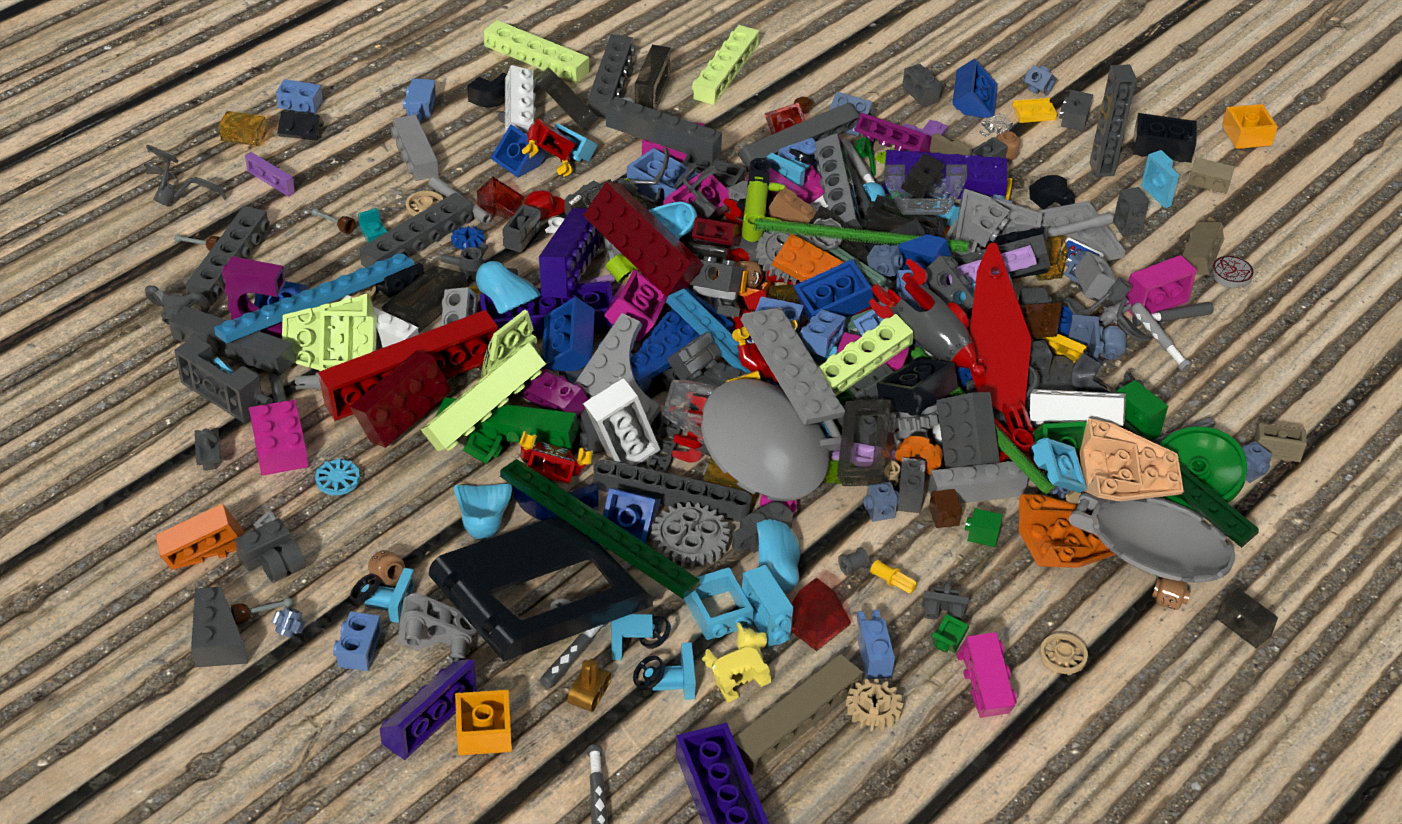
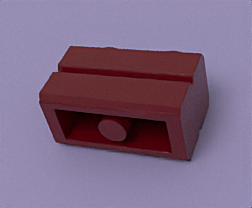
M696 217L692 238L739 247L742 225Z

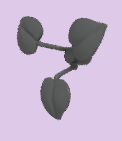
M146 145L149 153L153 152L163 157L166 161L165 170L157 165L148 162L144 163L146 174L163 175L162 182L153 200L169 207L173 197L178 198L179 194L191 183H196L213 190L226 200V195L221 188L208 180L198 177L190 178L177 191H174L175 186L167 183L168 177L175 180L177 177L168 172L171 161L178 163L179 160L164 150Z
M663 147L665 157L662 169L653 180L631 179V181L623 178L618 180V183L632 196L649 202L647 203L648 210L656 208L660 199L661 188L658 189L657 194L652 200L636 193L638 186H635V184H659L669 161V150Z
M694 162L678 178L673 188L677 189L683 182L689 189V192H692L696 197L691 204L696 213L703 219H707L716 207L704 197L699 190V185L704 179L717 173L718 170L713 164L710 165L691 186L687 182V176L694 174L697 165Z
M1121 277L1108 289V293L1100 300L1097 298L1091 299L1096 301V303L1089 309H1084L1082 305L1072 298H1065L1063 300L1064 304L1074 315L1090 316L1089 314L1099 305L1106 307L1109 304L1106 300L1107 298L1114 303L1120 301L1121 304L1116 315L1118 318L1117 324L1134 339L1150 341L1152 337L1142 333L1126 317L1122 316V310L1128 300L1125 296L1130 292L1132 286ZM1079 284V285H1078V288H1079L1080 291L1083 293V289H1082L1081 285Z

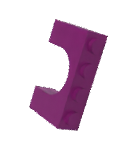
M233 256L230 258L227 265L225 264L222 269V277L225 279V294L228 296V311L231 313V320L241 317L245 313L260 309L249 300L246 293L278 297L286 283L282 265ZM283 321L259 331L282 339Z

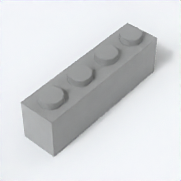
M416 114L393 119V127L390 128L393 139H396L398 151L401 150L402 160L406 162L408 173L413 175L415 181L429 179L433 176L439 177L438 161Z
M1013 461L931 470L928 491L931 497L932 491L955 489L960 504L1019 497L1021 494H1025L1028 477Z

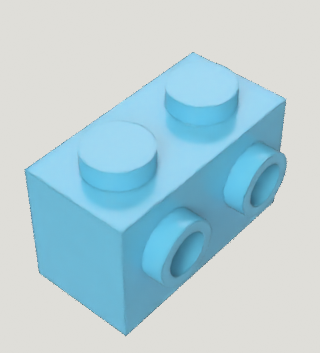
M556 123L554 128L576 144L570 152V157L579 162L582 159L589 162L598 144Z

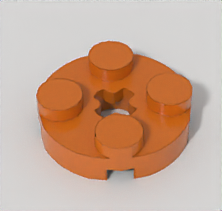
M910 436L898 444L895 458L899 465H901L902 457L926 460L925 474L930 475L931 470H938L941 466L943 452L937 444L936 446L930 444V439L921 436Z

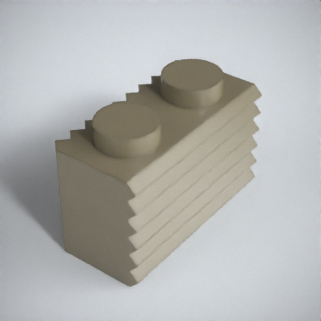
M1195 157L1188 185L1204 189L1208 188V190L1212 189V191L1227 194L1235 166Z
M1262 422L1259 423L1254 441L1272 454L1271 458L1281 459L1285 462H1301L1307 445L1306 430L1304 428L1296 429L1295 427H1282L1276 424L1268 425Z

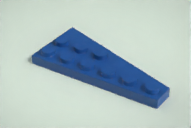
M686 289L728 331L732 330L733 323L722 314H717L712 306L690 289ZM674 309L666 313L652 331L651 336L642 343L640 350L635 352L630 358L633 375L638 386L670 368L671 365L667 361L668 357L700 336Z

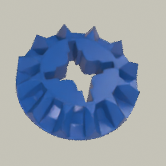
M469 225L466 228L460 226L459 230H454L453 235H451L453 246L460 250L468 247L478 248L485 241L483 230H478L477 226L470 228Z

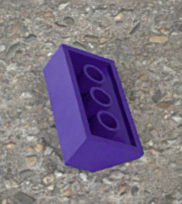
M471 659L452 662L447 668L440 670L428 685L421 687L416 696L410 701L405 702L396 714L382 723L380 727L381 744L403 760H406L456 714L455 693L477 692L475 662Z

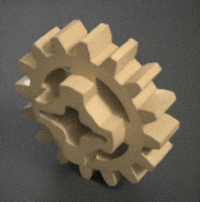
M865 679L864 685L857 682L855 683V689H849V694L846 698L847 715H852L853 723L860 721V728L868 725L870 731H873L878 726L881 731H884L885 724L893 727L894 721H899L903 708V703H901L902 696L896 695V687L889 689L887 681L881 685L878 679H875L874 683H870L868 679Z

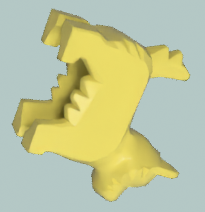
M737 622L738 650L716 658L709 649H706L705 656L702 658L705 665L712 670L715 684L720 688L722 696L727 703L739 698L738 693L733 691V688L741 682L745 684L747 681L755 680L760 687L771 683L770 670L768 665L764 663L761 648H764L768 641L766 632H755L751 628H743L739 622Z

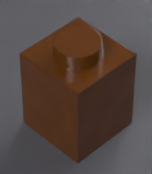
M955 489L932 491L929 510L936 528L959 526L962 508Z

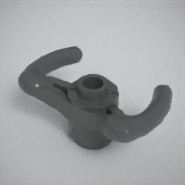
M150 285L145 288L146 297L155 305L163 307L161 313L162 321L168 325V321L184 306L191 307L198 302L202 305V312L207 313L210 309L208 299L198 292H191L186 296L180 293L168 295L156 286Z

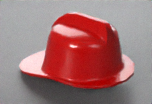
M533 191L525 199L524 205L540 210V221L565 212V200L553 196L548 191Z

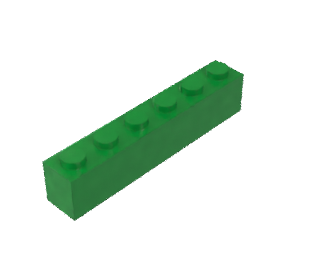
M444 397L436 416L456 399ZM503 405L500 408L496 406L491 410L492 415L483 422L479 420L474 424L475 431L489 439L495 440L499 434L502 436V441L519 443L523 432L526 431V434L530 436L534 434L537 436L534 445L538 442H543L566 449L572 448L579 430L576 413L513 405Z

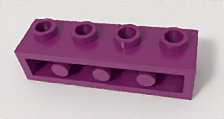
M861 112L855 131L864 134L863 137L874 142V139H878V144L886 147L893 144L895 145V150L906 151L907 149L911 152L931 153L932 136Z
M545 368L543 370L540 369L542 373L535 379L526 380L524 382L525 387L516 393L547 410L576 413L577 417L585 409L583 403L588 401L585 395L586 391L582 386L577 383L573 385L562 376L556 377Z

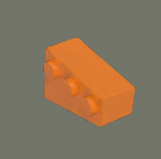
M222 503L156 534V540L161 558L173 570L203 563L204 558L218 555L219 559L226 557V553L236 551L234 539L244 535L245 531Z

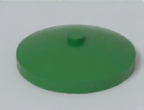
M1188 427L1170 434L1159 444L1177 453L1179 465L1225 502L1229 503L1242 490L1247 477L1246 456L1238 442L1225 432L1210 427ZM1177 495L1163 496L1166 500L1196 511Z

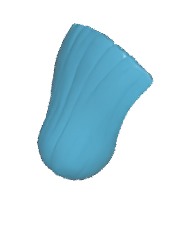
M685 202L669 203L648 210L678 239L693 230L694 221L697 217L694 207Z
M498 261L484 263L477 271L476 284L478 289L492 299L499 314H504L520 306V304H525L541 296V292L532 283L514 274Z
M509 483L481 485L478 487L455 485L453 489L460 506L462 522L468 534L475 539H489L494 536L500 528L502 516L509 505L512 485Z
M765 519L757 523L759 567L766 565L784 594L787 595L796 587L799 581L800 545L798 537L787 524L777 520Z

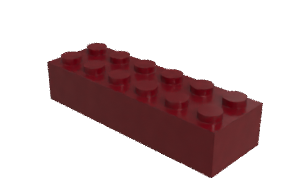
M605 182L583 214L666 297L681 289L686 290L704 265L697 256L620 183Z

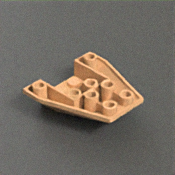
M1090 418L1087 420L1080 449L1081 469L1087 489L1084 490L1085 492L1098 498L1114 501L1180 495L1184 492L1177 453L1110 422Z

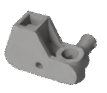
M413 593L407 595L403 601L397 643L418 651L435 643L443 642L451 646L449 662L452 663L466 660V647L471 644L472 635L476 632V629L458 609L425 595Z

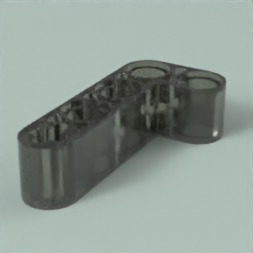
M549 67L535 79V82L585 132L600 119Z

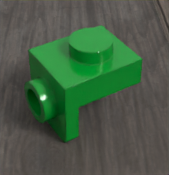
M474 430L470 433L462 451L487 464L492 457L496 458L500 453L502 446L499 444L502 436L498 434L493 441Z
M946 614L936 633L933 632L931 635L932 641L935 643L934 647L945 653L948 650L956 653L969 629V625Z

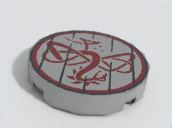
M1222 256L1215 260L1211 274L1214 275L1216 282L1221 285L1237 288V286L1242 285V287H1245L1251 283L1254 270L1250 263L1242 258Z

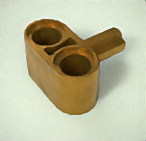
M593 658L584 660L582 670L570 688L567 702L593 712L609 687L612 672L598 667L596 660Z

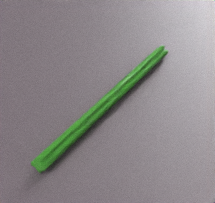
M755 218L754 221L755 231L758 228V231L763 229V232L765 229L766 232L768 230L773 232L774 230V233L777 230V233L782 231L783 234L785 231V234L786 232L787 234L793 232V235L794 233L795 235L801 233V236L802 234L803 236L809 234V237L810 234L812 237L813 234L814 237L816 235L821 237L822 235V238L824 236L829 238L830 236V239L833 236V239L838 237L839 240L841 237V240L846 238L847 241L849 238V241L850 239L852 241L857 239V242L860 239V242L865 240L866 243L868 240V243L873 241V244L874 241L876 243L878 241V244L880 242L885 244L886 242V245L888 243L893 245L894 243L895 246L897 243L898 246V244L921 237L918 235L917 237L916 235L908 236V234L900 235L899 233L892 234L891 232H885L884 234L881 231L876 233V231L869 230L868 232V230L863 231L862 229L860 231V229L855 230L854 228L853 230L852 228L844 229V227L836 228L835 226H829L828 228L827 225L826 227L825 225L820 227L817 224L812 226V224L805 223L804 225V223L798 222L793 224L790 221L785 223V221L780 222L778 220L777 222V220L772 221L770 219L769 221V219L761 220V218L759 220ZM947 239L950 252L951 250L953 252L958 250L959 253L961 250V253L966 251L967 254L969 241Z
M919 346L911 352V356L914 359L918 357L931 359ZM958 387L950 393V396L953 397L966 393ZM995 424L999 448L1015 462L1018 468L1036 484L1041 492H1045V494L1050 493V490L1054 489L1055 486L1049 482L1050 480L1035 467L1030 459L1028 460L1027 456Z

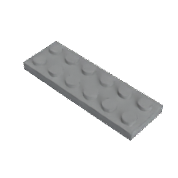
M782 308L744 313L740 320L803 424L809 425L843 417L845 413L844 408Z

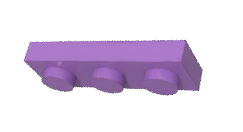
M252 152L245 155L247 172L288 197L295 193L294 180L290 174L285 173Z

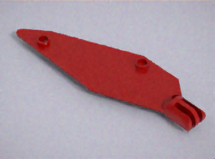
M990 243L977 270L969 333L976 351V362L985 367V374L982 377H976L973 375L972 369H969L977 392H990L992 407L1003 413L1010 434L1014 431L1012 418H1014L1017 429H1024L1020 418L1021 415H1023L1028 432L1030 433L1034 430L1025 407L1032 339L998 245ZM994 271H998V272H999V273L996 274V275L992 274V272H994Z

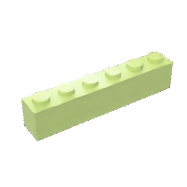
M529 342L520 346L420 430L437 451L451 450L459 443L457 439L461 435L465 437L476 429L474 424L479 420L483 422L492 415L491 410L494 407L500 408L509 401L507 396L512 392L516 394L525 387L524 382L526 380H533L542 373L540 369L546 363Z

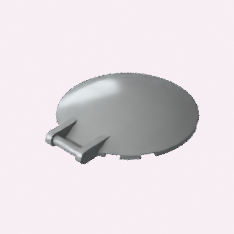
M738 379L724 383L711 393L702 409V436L707 450L717 466L725 474L728 472L738 480L737 485L752 494L758 492L766 495L767 499L793 501L811 494L826 476L829 465L828 451L842 449L848 444L845 437L841 436L833 419L824 421L832 437L826 439L818 423L803 424L782 389L763 381Z
M1083 493L1078 499L1076 510L1069 517V522L1072 526L1097 535L1108 549L1125 562L1161 578L1181 582H1210L1227 575L1235 561L1233 546L1226 543V535L1215 526L1210 527L1203 522L1204 517L1193 510L1162 498L1114 501ZM1086 510L1093 512L1092 515L1086 514Z

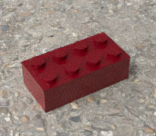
M416 350L352 404L350 408L369 441L386 448L452 390L433 355Z

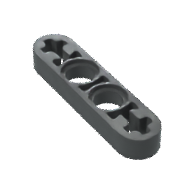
M669 411L664 414L656 435V441L660 448L658 452H666L668 455L660 457L655 453L649 456L646 464L647 469L655 470L657 464L660 465L658 471L668 473L673 458L672 451L677 446V443L673 442L675 433L681 434L683 428V418L679 412ZM672 421H674L673 428L669 427ZM671 436L673 437V439L666 441L663 440L662 437Z

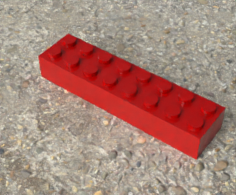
M484 310L319 371L318 376L324 405L334 421L353 415L354 413L350 406L416 350L433 355L445 379L483 365L484 357L493 334L498 331L497 325L489 313Z

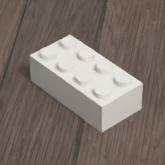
M624 378L583 403L604 450L611 461L636 466L649 458V456L660 451L640 400Z

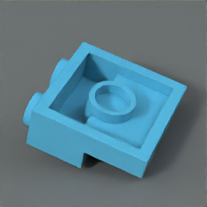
M1160 150L1148 154L1141 187L1164 208L1172 206L1179 174L1172 168L1173 160Z
M1049 438L1040 439L1032 446L1036 465L1038 468L1048 470V479L1052 485L1078 493L1087 489L1075 447Z

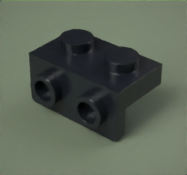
M289 110L288 112L281 111L277 134L280 137L317 141L320 127H323L324 122L316 113L300 114L294 110Z
M417 263L386 276L384 281L375 284L376 288L390 298L425 283L423 264Z

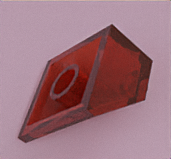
M799 102L764 114L771 135L805 121Z
M492 176L477 190V204L494 215L510 220L520 206L524 204V196Z
M817 577L799 590L791 603L793 606L791 632L816 652L851 625V621L835 591Z

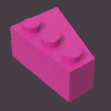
M996 632L967 636L956 655L958 660H963L967 670H964L963 674L965 679L971 680L973 689H971L970 693L979 717L1010 714L1017 703V696L1015 690L1011 689L1010 669L1004 663V646L1002 641L998 640Z

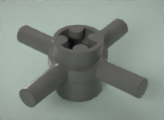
M481 243L478 248L468 247L463 249L460 253V258L442 254L441 262L459 266L461 274L455 282L457 288L463 287L467 280H476L477 271L484 264L482 257L488 249L486 243Z

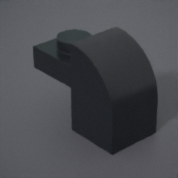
M500 74L492 82L481 77L476 78L467 86L468 102L485 108L502 105L504 103L505 77L507 74Z
M1047 175L1029 186L1030 200L1043 210L1055 201L1061 206L1075 204V195L1072 190L1067 188V179L1062 176Z
M1085 350L1082 351L1073 365L1072 382L1075 389L1084 392L1087 387L1089 392L1111 393L1109 387L1094 378L1102 366V361Z

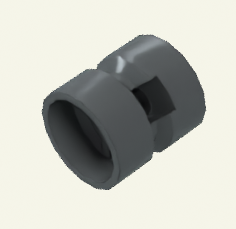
M293 539L278 545V550L271 548L259 554L261 566L272 583L287 577L288 571L295 573L306 567L304 556Z

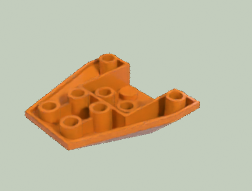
M1020 495L1019 533L1038 566L1079 568L1115 556L1116 554L1108 549L1097 535L1070 524L1069 517L1078 505L1044 495ZM1086 510L1085 513L1092 515L1093 512Z

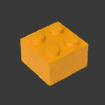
M1264 104L1227 107L1222 127L1236 149L1272 146L1278 128Z
M509 690L455 693L458 756L512 752Z

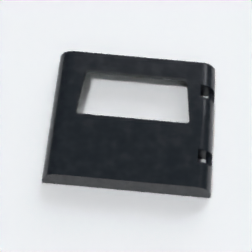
M559 516L442 554L432 562L429 568L430 578L503 662L653 606L652 596L600 543ZM585 560H591L612 586L610 589L524 620L517 618L491 595L497 591Z

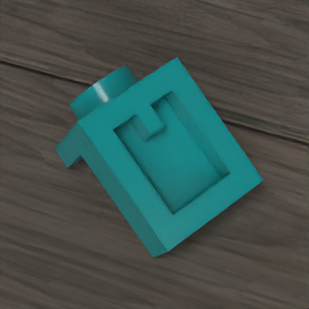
M377 208L358 214L360 231L368 243L387 232L380 221Z

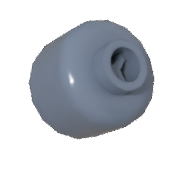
M1108 326L1103 329L1100 341L1104 342L1103 353L1100 355L1109 360L1122 356L1126 351L1127 339L1124 331L1116 326Z

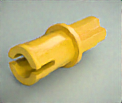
M876 560L872 564L870 573L887 581L889 586L894 585L908 594H912L916 590L917 582L902 574L900 569H893L880 560Z

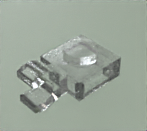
M999 113L982 121L981 125L985 128L980 130L979 133L985 137L993 132L999 135L1012 129L1013 122Z

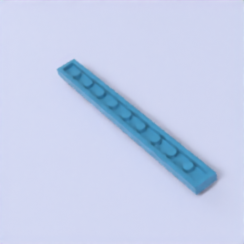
M403 253L395 254L391 258L377 261L366 268H359L353 273L339 276L338 279L321 283L310 290H303L292 297H286L274 304L265 305L254 312H248L236 319L224 321L222 324L214 327L215 335L227 344L282 322L283 315L319 307L382 282L386 276L415 265L414 260Z
M681 289L668 296L666 302L699 335L705 332L710 333L714 344H717L722 352L721 356L732 367L746 373L751 372L741 365L737 348L739 342L735 341L732 334L685 289ZM773 378L761 380L782 389L780 385H776ZM818 422L826 439L832 438L826 425L823 422Z

